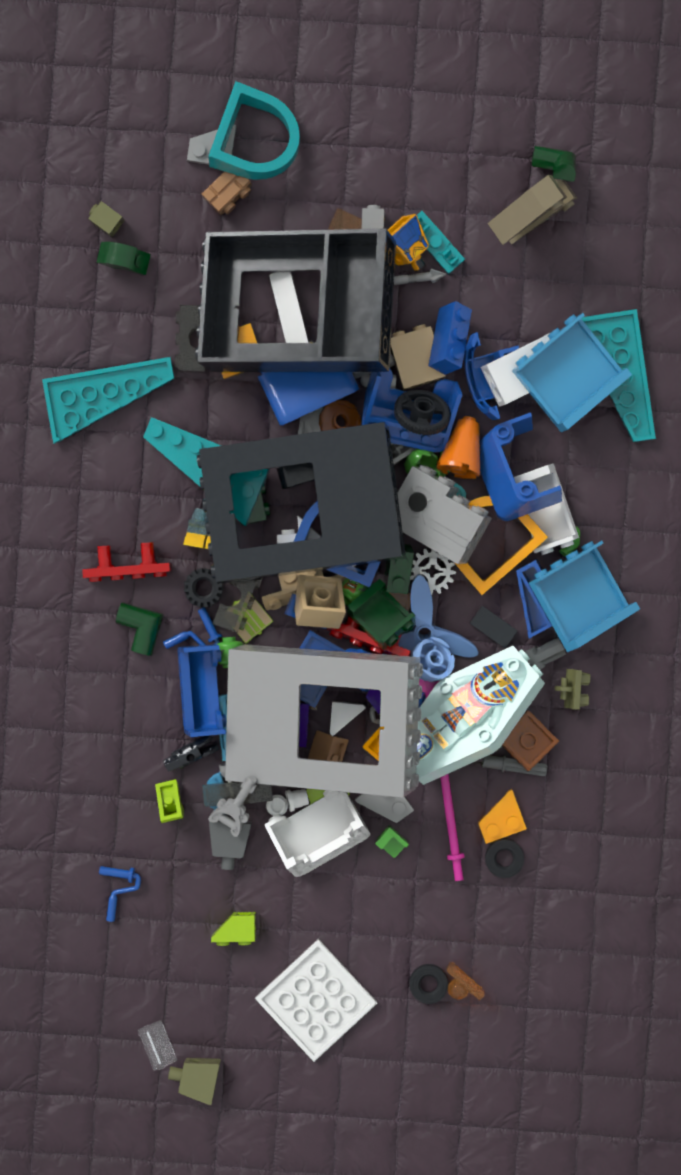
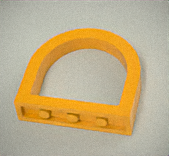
M489 495L478 497L469 502V505L476 507L493 506ZM528 514L518 519L531 532L533 538L486 579L483 580L468 562L467 564H456L481 595L548 538Z

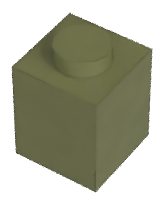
M102 201L99 205L95 204L89 212L90 217L88 218L91 223L111 238L125 221L121 215Z

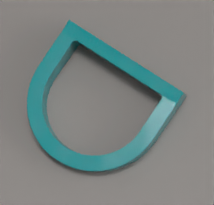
M235 81L208 156L209 167L254 180L268 179L281 174L294 162L299 150V127L293 113L276 97ZM241 104L267 111L284 123L290 138L288 146L281 156L270 162L253 163L224 152Z

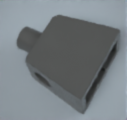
M209 821L212 856L222 857L221 869L234 870L235 858L244 857L252 821L243 823L242 830L237 837L232 835L230 827L220 821Z

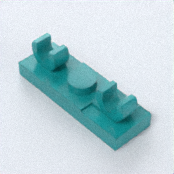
M421 211L417 214V217L429 244L426 250L449 275L465 259L428 216Z

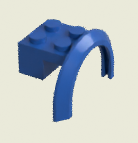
M478 332L470 335L465 347L464 369L472 398L479 410L489 419L497 420L500 419L497 406L491 407L485 401L495 397L480 367L519 349V345L474 358L476 347L481 345Z

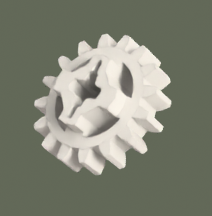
M423 549L424 555L421 556L419 553H416L418 560H413L414 568L411 569V572L414 575L410 577V580H414L418 574H423L427 578L431 595L435 589L440 594L441 587L447 590L448 586L446 583H453L454 581L450 578V575L456 574V572L451 570L450 567L454 566L455 563H449L448 558L436 553L434 550L428 553L426 549ZM429 557L428 563L424 567H419L420 562ZM437 558L444 562L446 568H441L437 564ZM431 565H434V569H438L442 573L434 574L431 578L429 573L422 572V570L429 569ZM446 576L440 584L435 585L437 578Z

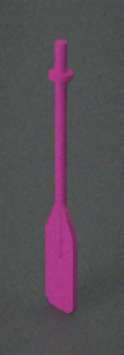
M419 679V685L422 686V692L426 693V698L439 681L428 682ZM449 774L440 777L451 850V854L447 855V859L452 860L455 881L464 880L461 859L465 858L464 853L459 851Z

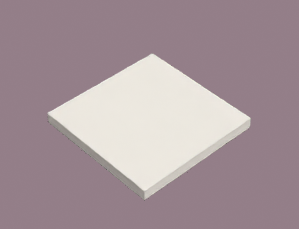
M319 938L255 997L259 1004L313 1062L377 1004L374 997Z

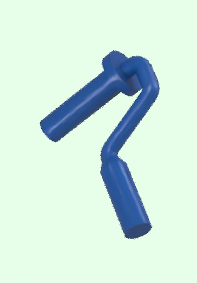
M206 607L198 610V613L210 636L208 642H214L213 645H217L219 639L223 636L217 633ZM192 631L182 632L163 641L166 649L187 640L189 636L200 646L206 645Z
M100 866L99 875L128 879L129 883H133L134 878L136 879L135 886L117 889L111 893L106 921H115L117 894L136 891L140 888L141 877L135 873V868H130L129 871Z

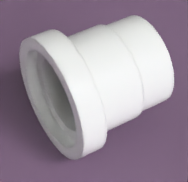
M305 789L285 791L290 812L295 811V808L309 805Z

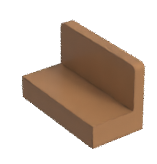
M317 730L308 759L342 762L349 740Z

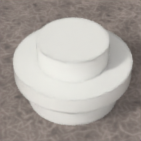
M282 795L271 796L266 804L267 811L273 816L285 814L288 809L286 798Z

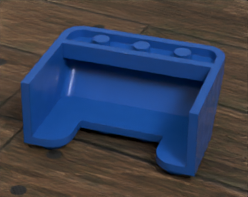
M389 368V372H371L365 392L362 425L385 422L389 427L390 439L393 444L431 452L444 450L462 398L458 382L448 379L439 380L432 392L444 399L449 406L451 416L447 427L438 434L419 435L403 428L394 416L395 402L406 391L390 388L393 379L391 369ZM402 409L405 416L409 418L411 411ZM433 414L430 425L441 421L442 415Z

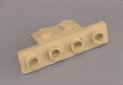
M322 570L278 576L282 591L262 596L265 609L276 610L281 606L288 605L292 593L296 594L298 575L324 577ZM341 575L331 576L332 578H341L342 582L346 579V577Z

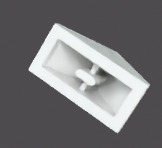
M332 701L330 734L332 736L335 735L360 714L366 706L363 703Z

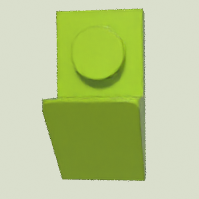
M177 780L155 784L161 823L182 819L184 808L181 803Z

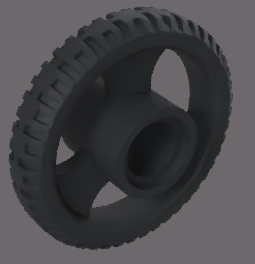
M410 390L404 392L397 398L394 405L396 420L403 428L419 435L438 434L447 427L450 421L451 412L448 404L444 399L429 391ZM402 409L411 411L409 418L405 416ZM433 414L442 415L441 421L430 425Z

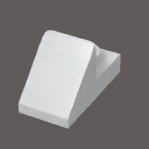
M297 516V517H298V529H299L300 524H301V522H302L303 519H302L301 517ZM311 527L306 540L321 538V535ZM294 529L281 530L282 534L277 535V544L293 542L297 533H295Z

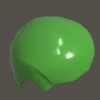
M416 448L405 460V471L408 474L412 466L420 467V465L433 469L437 464L438 457L431 451Z

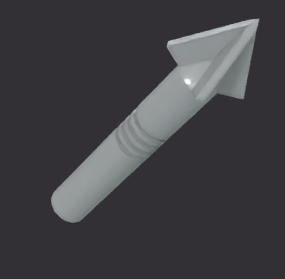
M431 269L430 272L417 273L415 275L394 276V285L408 284L409 282L415 283V281H431L434 283L446 274Z

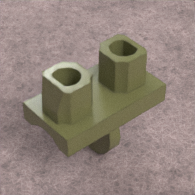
M566 669V678H561V686H555L554 689L561 691L560 699L564 700V708L580 710V707L589 705L588 694L581 693V685L589 686L590 674L584 673L582 670Z

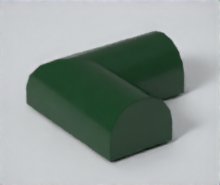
M534 146L532 167L553 170L554 179L573 182L576 177V156L570 151Z
M122 602L118 609L115 623L136 629L131 651L152 656L164 614Z

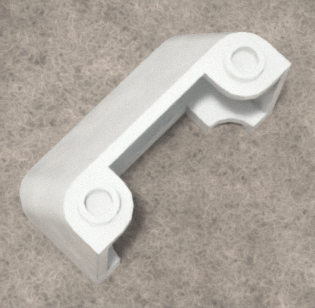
M325 790L323 798L288 818L275 815L269 819L268 823L264 824L287 870L295 877L309 873L370 836L366 824L347 792Z

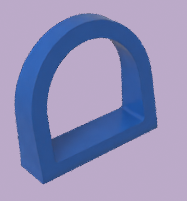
M318 500L305 514L293 542L306 540L313 521L319 513ZM380 562L369 563L366 571L352 566L326 570L370 587Z

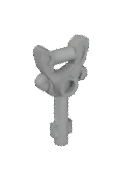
M254 776L244 779L240 786L242 789L235 799L229 798L227 801L224 798L220 799L217 803L218 808L211 813L208 820L210 822L220 821L230 827L232 835L237 837L242 830L243 823H246L249 819V814L245 812L246 808L243 802L248 794H252L257 785L255 783L257 779Z

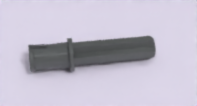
M488 755L482 759V768L501 770L502 773L510 771L543 777L547 773V765L544 763H537L527 772L516 759L506 758V755H503V757Z

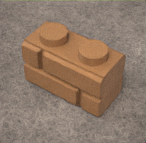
M224 171L202 193V196L219 215L229 214L236 206L234 203L239 198L244 199L251 192L250 187L252 184L248 178Z

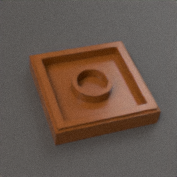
M528 710L520 718L502 746L529 772L559 740Z

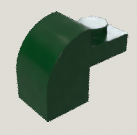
M101 242L96 263L114 269H125L140 275H146L151 254L121 243Z

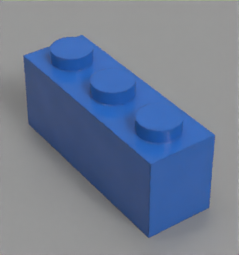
M457 301L439 308L429 367L444 375L462 368L472 309Z

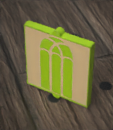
M250 592L238 602L234 601V605L222 614L245 643L249 642L257 634H262V630L273 622Z

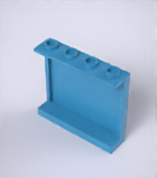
M583 313L577 317L573 314L564 321L565 327L561 330L559 328L553 330L548 335L549 340L543 343L541 341L531 349L534 353L529 357L526 355L522 356L515 362L517 367L512 370L560 432L568 430L632 375L627 368L622 370L591 332L581 319L585 316Z
M591 541L583 545L580 553L577 550L565 556L567 558L566 561L563 562L562 559L550 565L551 570L547 571L545 568L534 574L536 579L529 582L530 587L567 652L581 647L640 610L637 602L628 605L599 553L597 547L602 545L603 541L596 544Z

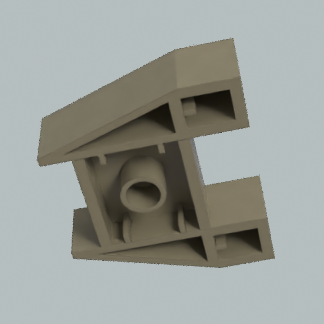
M547 175L488 222V225L502 245L508 241L513 244L559 211L563 210L565 212L575 205L573 201L577 199V196L565 180L554 179L552 175Z

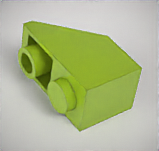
M234 912L213 933L211 942H216L218 946L229 945V942H238V945H250L251 942H255L256 913Z

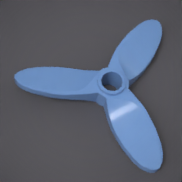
M418 574L412 582L410 595L411 610L416 615L415 626L408 633H402L398 645L412 652L413 648L422 640L436 637L449 645L450 648L448 650L451 654L462 657L477 656L478 649L471 641L457 633L434 626L432 623L433 602L429 584L424 576ZM428 628L430 632L423 635L419 633V630Z

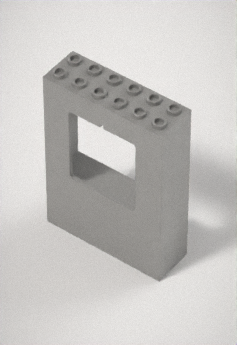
M246 644L229 649L225 781L243 782L249 776H254L257 779L256 784L404 798L414 791L419 784L416 765L420 761L417 743L420 742L421 732L418 730V721L421 719V708L418 707L419 699L422 697V686L419 685V679L423 674V664L420 663V657ZM301 684L380 690V727H384V729H380L378 765L299 757Z

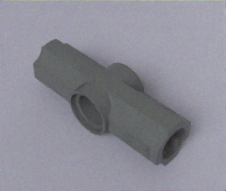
M559 638L524 651L530 658L527 661L531 667L535 664L539 670L544 668L546 664L566 655Z

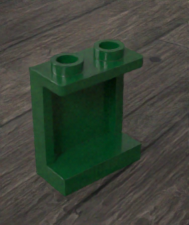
M379 578L347 606V614L384 650L387 646L392 647L396 644L403 632L408 633L415 626L416 615L413 612L409 613L389 592H386V584Z

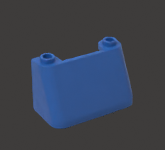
M260 372L261 375L257 376L280 426L360 389L352 372Z

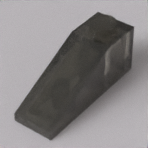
M228 781L202 785L204 807L217 806L218 801L223 798L226 801L229 798L235 799L242 789L240 786L243 782ZM255 783L257 785L252 794H248L243 804L273 801L271 785Z

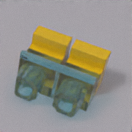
M195 508L192 520L189 519L187 534L183 545L208 549V543H211L210 534L207 537L205 528L207 512H204L203 509Z

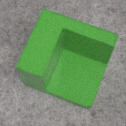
M390 825L375 840V844L380 849L388 852L393 858L404 847L407 848L409 842Z

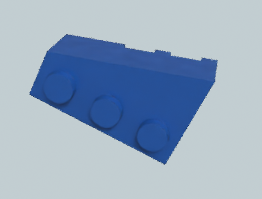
M538 559L516 570L529 638L552 627L551 622L529 585V582L536 579L534 574L543 570Z

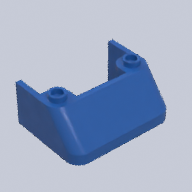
M531 413L496 425L480 440V474L496 515L503 521H510L562 502L561 486L539 493L536 485L531 481L516 483L503 452L502 446L511 443L514 436L533 430Z
M219 645L178 647L183 727L185 734L189 737L226 734V729L223 728L226 727V715L221 714L219 709L216 666L218 662H221Z

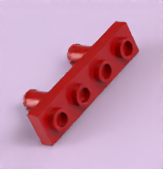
M149 542L141 543L142 563L140 565L114 567L111 561L110 546H97L99 566L92 569H82L83 578H89V582L102 581V577L110 576L111 580H123V575H132V579L145 578L146 573H154V577L167 576V572H172L171 563L157 564L154 556V544Z
M350 616L346 623H341L339 629L327 628L332 637L340 640L344 637L357 647L367 646L375 654L411 656L410 650L398 645L402 634L399 636L396 644L392 647L387 646L382 650L367 633L358 629L359 625Z

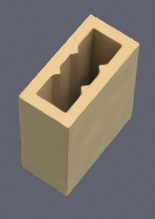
M423 324L414 327L412 332L406 334L404 331L392 334L390 348L403 391L439 381L446 377L444 374L428 366L434 338L431 326L426 327Z

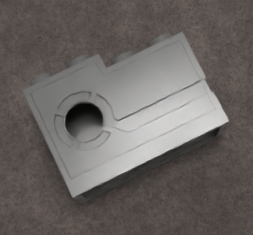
M412 466L398 491L403 532L454 563L467 564L492 520L487 515L489 512L480 506H471L468 499L461 495L457 496L459 488L454 486L456 482L445 476H436L437 471L428 466Z

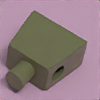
M186 1058L183 1069L170 1067L168 1079L180 1082L178 1093L211 1105L221 1059Z

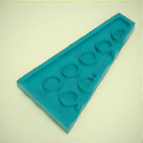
M637 309L582 317L581 319L622 370L627 368L632 374L609 394L632 441L656 439Z
M171 357L42 379L53 444L60 442L174 380Z
M152 417L143 436L199 486L200 477H203L202 469L197 464V455H200L199 449L221 446ZM270 469L236 473L230 476L234 510L230 511V513H234L235 518L246 527Z

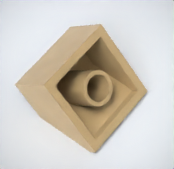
M298 575L295 599L296 625L339 629L346 613L341 578Z

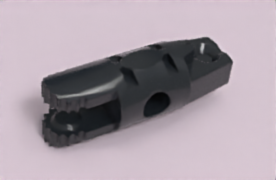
M212 735L202 736L192 741V743L173 751L170 757L164 759V766L169 772L176 768L182 769L218 751L219 747L215 743L203 749L200 748L212 740Z

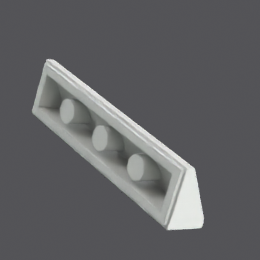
M275 272L270 274L269 277L286 343H308L291 272Z

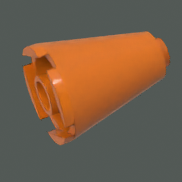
M464 416L463 419L457 421L437 463L438 471L446 475L450 471L455 474L454 477L462 479H476L477 476H480V427L475 418Z

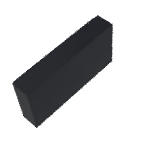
M484 606L480 607L470 621L471 625L504 648L507 647L517 633L515 628Z

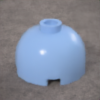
M430 637L422 640L413 648L410 657H420V663L423 664L421 680L434 682L442 680L451 674L455 658L448 650L450 648L449 645L442 639Z

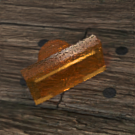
M450 962L446 969L455 979L448 985L449 995L454 999L460 1000L465 998L470 992L480 1001L485 995L484 989L455 963Z

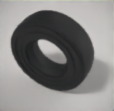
M506 838L498 839L487 848L485 862L493 875L500 878H510L522 869L524 853L515 841ZM508 850L512 853L513 861L509 866L503 867L497 863L496 856L500 851Z
M421 965L410 976V991L419 1002L425 1004L436 1003L447 993V975L436 965ZM425 976H432L437 980V987L434 991L426 992L421 988L420 982Z

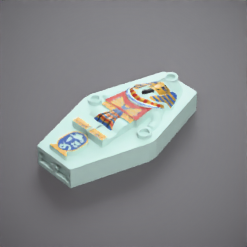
M511 646L445 677L435 685L420 706L421 719L418 721V730L421 732L420 742L417 743L420 761L416 765V774L419 775V782L423 785L494 753L502 746L545 684L540 678L543 673L535 664L532 667L528 664L527 661L530 658L522 649L518 652L514 646Z

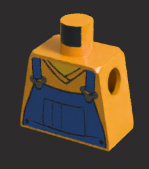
M417 215L402 216L388 229L396 241L395 264L398 266L411 264L414 271L425 265L420 254L428 248L429 244Z

